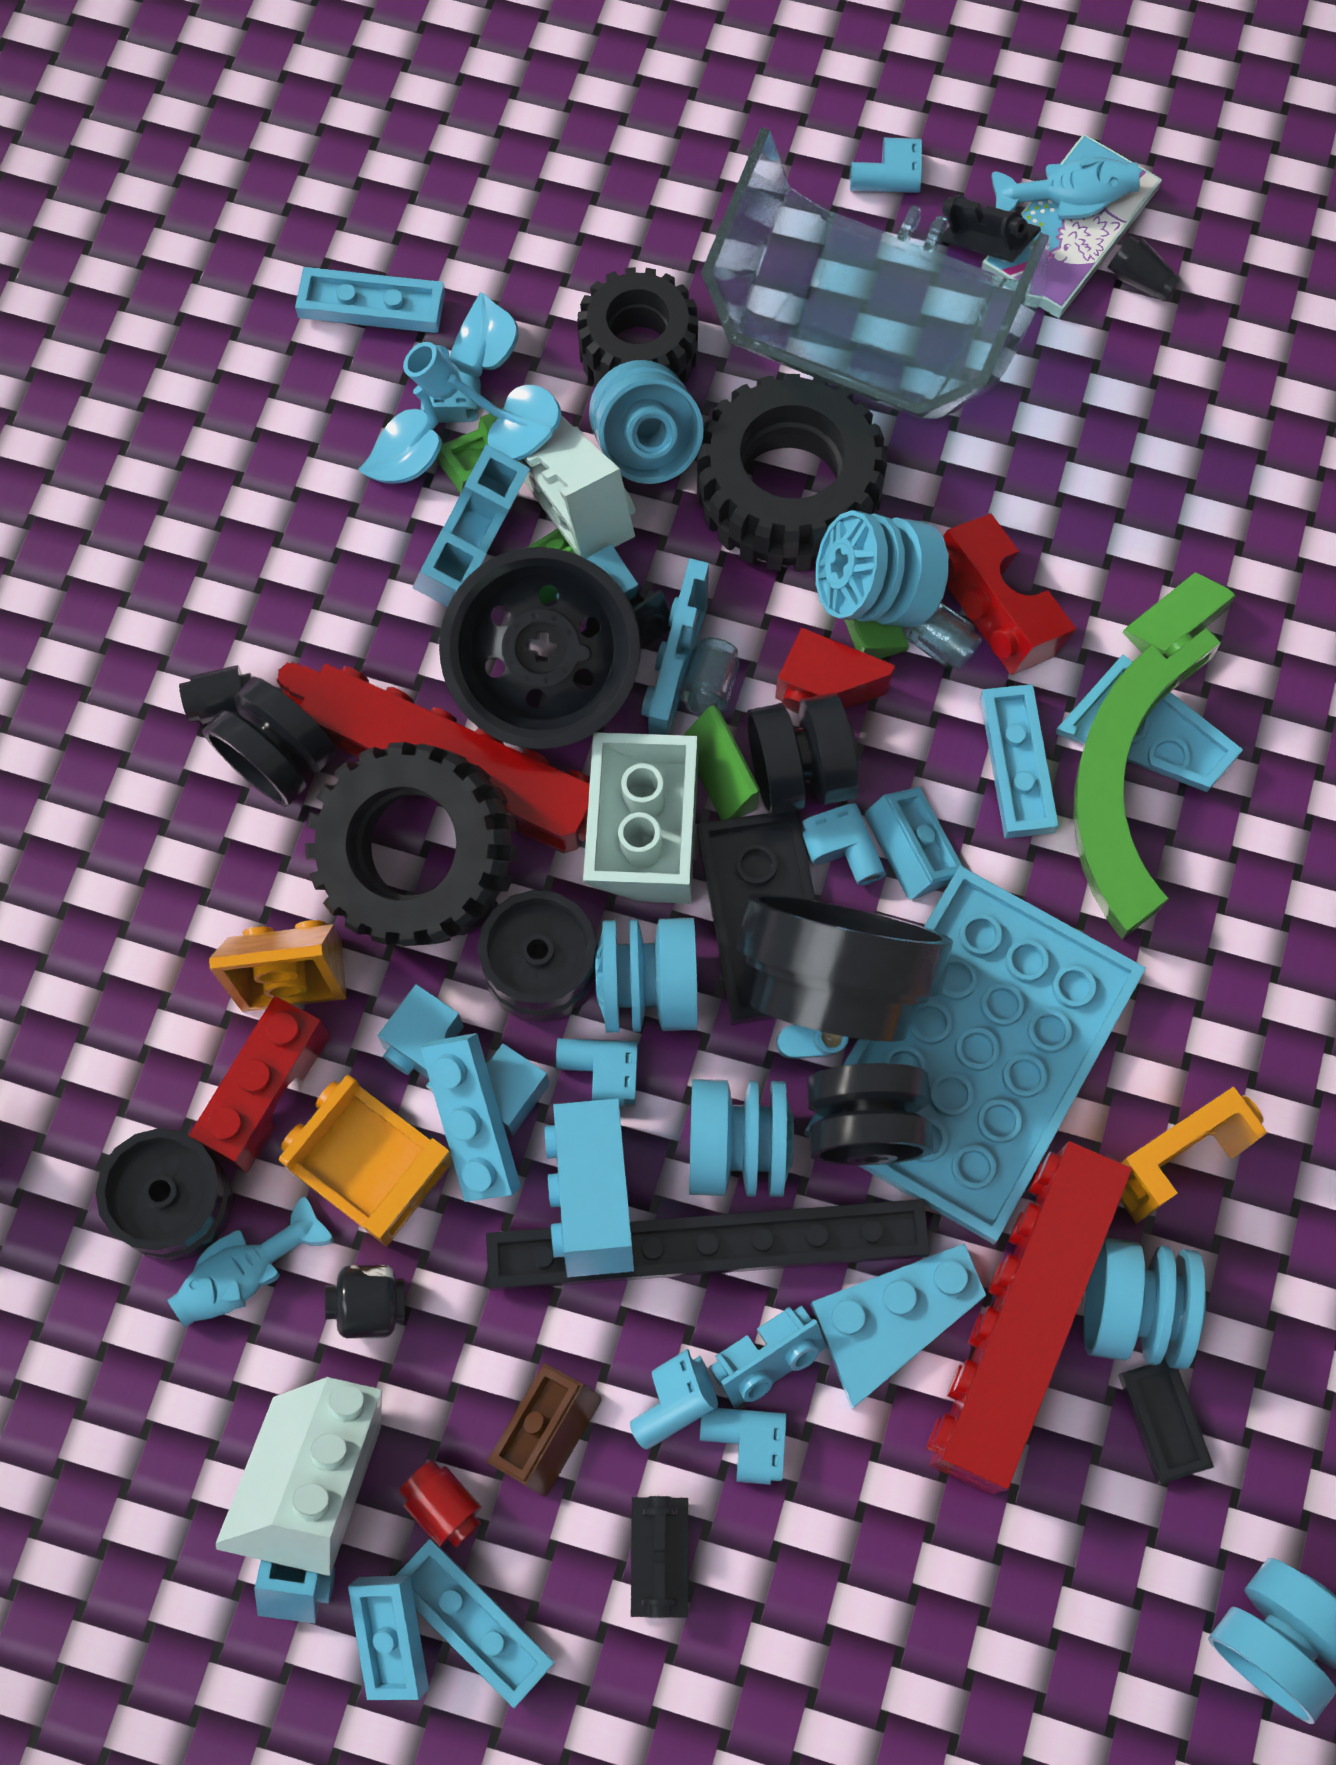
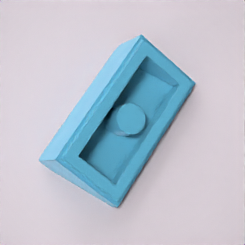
M920 787L885 794L865 812V818L906 896L910 900L922 897L948 885L958 867L962 866Z

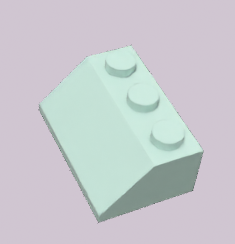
M593 733L583 874L584 884L638 902L691 904L699 762L697 736Z
M326 1377L273 1397L216 1541V1549L330 1576L381 1429L382 1389Z

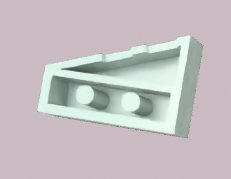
M561 415L560 424L553 431L552 437L532 455L518 462L530 468L524 480L528 489L574 552L586 559L610 544L616 547L635 537L631 515L635 514L636 510L630 495L624 488L620 468L594 446L578 427L571 425Z

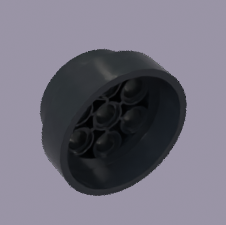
M751 894L747 898L737 949L746 955V963L757 969L750 1004L758 1011L779 1020L821 1032L864 1040L895 1042L906 1038L913 1005L925 1004L929 1001V997L938 996L942 993L953 940L944 934L926 927L865 910L784 895Z

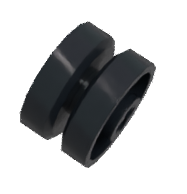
M253 676L234 697L239 714L221 710L203 729L202 733L213 749L248 783L275 803L287 807L306 787L301 770L319 773L336 755L337 751L324 730L300 706L275 686Z
M531 890L512 895L495 907L483 924L480 932L478 954L488 990L502 1009L519 1019L544 1023L567 1017L585 1003L596 985L595 952L597 944L591 921L577 903L556 892Z
M890 1063L854 1064L821 1070L808 1076V1109L824 1117L812 1124L809 1129L810 1157L817 1162L833 1165L859 1166L901 1163L931 1155L933 1151L932 1122L915 1113L926 1107L930 1101L928 1072L922 1068Z
M160 1128L134 1134L115 1147L100 1169L95 1191L99 1216L113 1236L150 1259L171 1262L197 1256L215 1243L229 1223L234 1201L229 1175L218 1159L207 1148L182 1131ZM165 1191L170 1193L166 1200L160 1202V1198Z

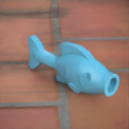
M1086 155L1081 160L1072 161L1066 165H1047L1045 170L1047 180L1017 184L1011 177L1000 172H993L991 176L996 196V208L1010 212L1015 210L1018 203L1049 199L1059 204L1058 218L1060 220L1091 217L1101 212L1108 204L1119 200L1126 194L1138 192L1140 187L1137 162L1124 163L1115 159Z
M301 1197L291 1214L290 1225L262 1244L247 1245L243 1233L240 1230H236L209 1246L199 1257L194 1271L184 1281L177 1294L167 1301L185 1328L195 1321L212 1319L230 1313L234 1309L246 1307V1301L256 1294L260 1286H266L279 1278L278 1271L272 1266L274 1261L301 1243L310 1246L330 1245L333 1243L334 1238L317 1219L307 1198Z

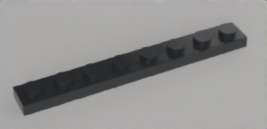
M924 1199L630 1222L634 1271L568 1278L565 1258H554L551 1228L486 1233L488 1285L490 1291L928 1257L930 1255Z

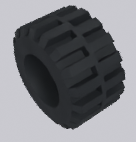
M636 267L625 268V274L618 276L616 271L607 274L606 283L604 284L596 281L590 287L591 296L584 295L580 303L581 312H578L577 316L580 361L583 362V369L587 378H594V385L596 387L602 377L616 366L635 360H647L667 367L682 382L686 383L691 376V367L696 365L698 353L699 317H697V306L694 299H689V290L683 284L675 287V277L667 273L662 277L656 276V269L647 267L645 273H637ZM633 327L649 328L661 335L657 339L643 344L627 343L616 337L620 332Z

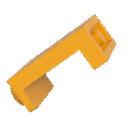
M347 1074L340 1083L333 1081L324 1089L315 1105L318 1110L304 1126L300 1123L288 1133L281 1144V1150L284 1152L278 1160L288 1171L387 1247L450 1168L453 1160L447 1148L434 1138L428 1139L364 1090L357 1080Z
M1233 1086L1125 1158L1121 1164L1131 1167L1132 1170L1120 1202L1137 1224L1178 1194L1160 1167L1209 1135L1215 1137L1231 1159L1241 1154L1266 1135L1267 1131L1262 1125L1264 1119L1257 1105L1249 1097L1241 1096Z

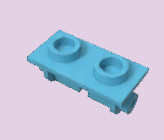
M802 1306L794 1311L788 1307L757 1328L759 1335L766 1343V1346L760 1350L756 1348L749 1336L746 1335L721 1353L715 1355L717 1361L710 1365L709 1369L718 1384L723 1386L734 1409L744 1402H753L760 1399L770 1390L774 1382L792 1370L799 1371L808 1367L818 1357L819 1352L826 1348L818 1323L815 1319L811 1320Z

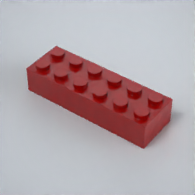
M1068 1141L1057 1154L1049 1152L1044 1163H1039L1028 1189L1029 1193L1036 1195L1034 1203L1029 1202L1024 1213H1019L1008 1239V1242L1016 1245L1013 1255L1008 1254L1004 1263H999L988 1289V1293L996 1296L993 1306H987L984 1314L980 1313L970 1333L967 1344L976 1347L971 1360L966 1359L963 1366L959 1364L948 1388L947 1396L955 1400L950 1414L945 1413L942 1418H937L928 1438L925 1449L934 1452L929 1464L930 1467L991 1495L1009 1489L1130 1176L1131 1167L1071 1141Z

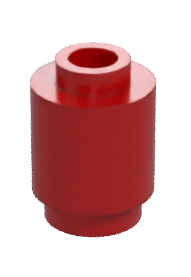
M432 1459L420 1467L398 1490L400 1495L406 1500L403 1507L439 1548L449 1541L455 1548L459 1547L481 1525V1522L475 1517L482 1508L480 1503L446 1466L440 1469Z

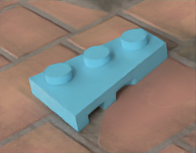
M965 1243L811 1302L810 1305L851 1410L986 1296Z

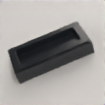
M1165 1359L1156 1366L1146 1365L1118 1374L1157 1485L1214 1468L1179 1369L1170 1368Z

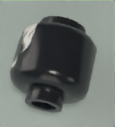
M388 1265L345 1266L337 1275V1286H325V1320H336L337 1331L345 1339L387 1338L393 1333L395 1324L404 1323V1278L396 1279L393 1269Z

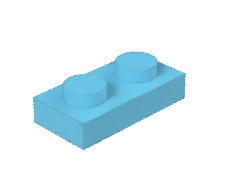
M410 1575L358 1577L348 1585L367 1700H419L429 1690Z

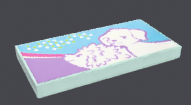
M1083 134L1060 164L1066 165L1072 161L1081 160L1084 155L1115 159L1124 163L1133 162ZM1138 165L1140 178L1138 192L1128 193L1119 200L1108 204L1101 212L1083 219L1060 220L1058 218V203L1049 199L1030 201L1022 211V217L1026 219L1027 223L1039 226L1041 231L1013 263L988 255L982 263L981 272L1060 319L1159 190L1162 179Z

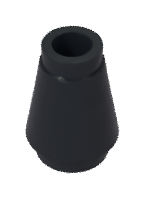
M1131 235L1126 239L1107 266L1108 269L1116 274L1114 279L1149 295L1158 297L1163 302L1181 278L1174 273V270L1143 238L1139 242Z

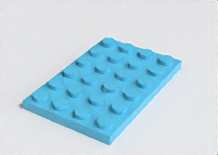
M959 866L924 926L953 940L942 993L938 996L929 997V1001L925 1004L913 1005L907 1035L904 1040L886 1042L858 1039L843 1066L890 1063L919 1067L928 1072L930 1101L926 1107L915 1113L932 1122L933 1151L931 1155L907 1162L859 1165V1167L916 1200L924 1199L926 1206L988 1242L995 1244L1146 967L968 869ZM815 1113L804 1135L809 1137L810 1126L824 1117Z

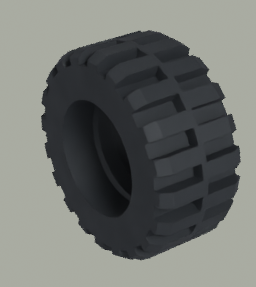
M786 373L785 379L774 380L773 375L758 378L757 386L750 389L748 384H744L732 391L731 403L727 399L722 400L712 411V420L705 422L703 440L698 452L697 461L698 504L703 508V519L709 530H718V541L727 550H733L735 547L739 548L740 559L751 564H755L757 559L767 562L766 569L781 571V565H794L795 571L810 570L811 562L817 560L820 543L829 525L840 514L855 510L871 515L876 514V511L879 510L887 468V451L883 449L884 436L880 426L876 423L872 424L873 414L862 402L855 405L853 403L854 394L842 386L834 390L828 387L829 380L814 376L813 381L801 380L800 374ZM780 448H796L810 452L822 459L833 471L836 480L825 490L805 498H783L772 495L758 487L749 478L745 468L755 458L765 452Z
M407 742L389 743L386 749L372 747L360 753L359 762L351 763L346 761L335 771V775L339 779L334 786L324 784L316 798L322 801L324 805L320 813L310 812L306 828L316 829L315 842L305 843V854L307 860H316L318 871L311 873L309 876L315 890H325L329 896L323 902L325 907L333 916H343L346 918L344 926L357 935L367 934L371 936L372 941L385 945L417 946L439 944L451 941L452 937L465 935L477 928V921L482 917H488L492 910L499 905L496 901L499 893L508 892L514 878L507 875L510 862L518 861L519 847L512 846L511 833L518 831L515 817L508 815L504 805L507 804L508 799L502 789L493 786L489 781L491 776L480 766L468 762L466 757L422 743L419 745ZM410 795L425 796L442 805L452 821L456 836L455 856L448 874L436 888L420 895H405L392 890L380 877L372 857V837L380 816L396 800Z

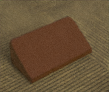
M543 1363L486 1462L538 1494L547 1496L601 1402V1396L579 1381Z

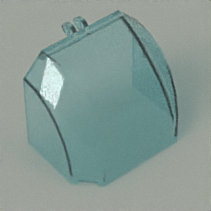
M760 127L701 275L731 345L915 418L937 419L960 410L991 390L1006 372L1047 288L1050 236L1039 233L1020 280L1004 278L936 252L948 219L941 215L932 222L924 246L910 242L920 222L922 209L913 205L909 209L898 236H894L815 204L790 188L771 131Z

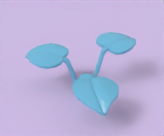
M480 292L461 326L453 344L450 357L431 342L419 343L409 351L404 360V372L418 384L413 393L421 400L425 412L420 409H409L396 415L380 434L369 458L358 468L361 473L378 482L391 484L411 481L423 474L435 461L442 445L440 436L433 431L438 424V418L429 396L447 399L458 390L491 415L498 418L489 430L488 445L512 459L519 461L527 458L552 437L553 431L560 424L561 408L555 397L546 389L536 385L517 387L509 394L504 409H500L460 379L459 373L480 377L483 369H496L509 358L517 344L519 328L514 318L507 311L495 304L486 294Z

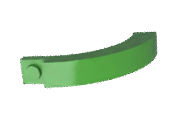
M1207 627L1194 638L1189 633H1186L1177 639L1165 651L1164 654L1168 657L1167 659L1152 644L1130 664L1102 702L1090 727L1079 762L1074 789L1073 814L1076 845L1082 869L1091 892L1105 918L1122 940L1160 911L1169 899L1148 873L1130 835L1124 804V774L1127 756L1136 733L1158 703L1214 658L1221 642Z

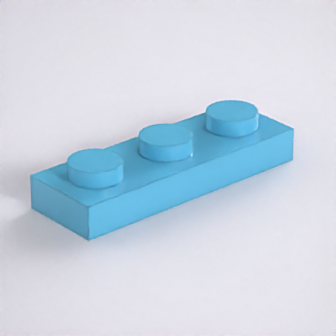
M303 267L295 309L298 318L438 333L445 298L444 282Z
M1033 684L983 689L980 701L1004 839L1055 833L1059 825Z
M474 1033L428 1042L420 1049L464 1202L513 1195L521 1188L478 1034Z
M429 1539L396 1575H410L416 1611L513 1708L517 1707L554 1665L555 1661L432 1539Z

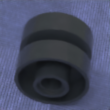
M836 692L801 699L798 713L799 729H794L790 715L783 703L749 709L747 711V730L751 757L761 799L768 816L803 810L806 797L805 780L808 779L822 806L857 798L859 790L857 743L849 719H847L843 704Z

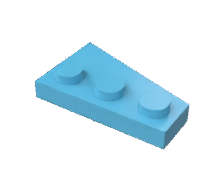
M689 558L679 598L675 597L668 624L671 627L667 642L662 641L656 659L655 670L660 671L656 687L648 686L642 705L641 715L648 717L649 734L670 735L708 608L709 563Z
M1123 654L1058 726L1055 734L1085 745L1090 727L1102 702L1132 661ZM1170 692L1158 703L1139 728L1131 744L1127 762L1208 792L1240 756L1243 749Z

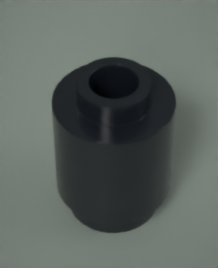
M239 665L192 675L190 676V681L180 683V697L188 722L201 721L202 725L209 724L221 710L239 714L234 697L253 677L252 674H242Z

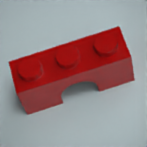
M992 513L947 529L943 535L948 552V579L946 586L1008 672L1014 675L1055 657L1077 628L1048 590L1036 595H1023L1012 590L1004 582L1002 574L1016 557L1019 550Z
M274 995L188 1136L200 1142L214 1156L248 1173L275 1129V1126L272 1124V1116L280 1097L295 1078L304 1081L331 1036L323 1022Z

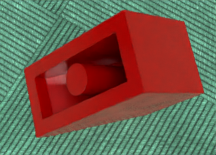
M801 627L777 678L775 699L780 700L787 709L798 714L801 699L836 692L844 709L886 695L891 685L895 665Z

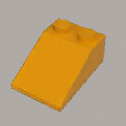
M303 921L297 923L295 929L274 931L273 928L264 926L248 928L242 932L243 935L227 937L209 958L210 970L242 1012L266 1009L274 995L294 1006L347 999L342 939L335 925H327L324 921Z

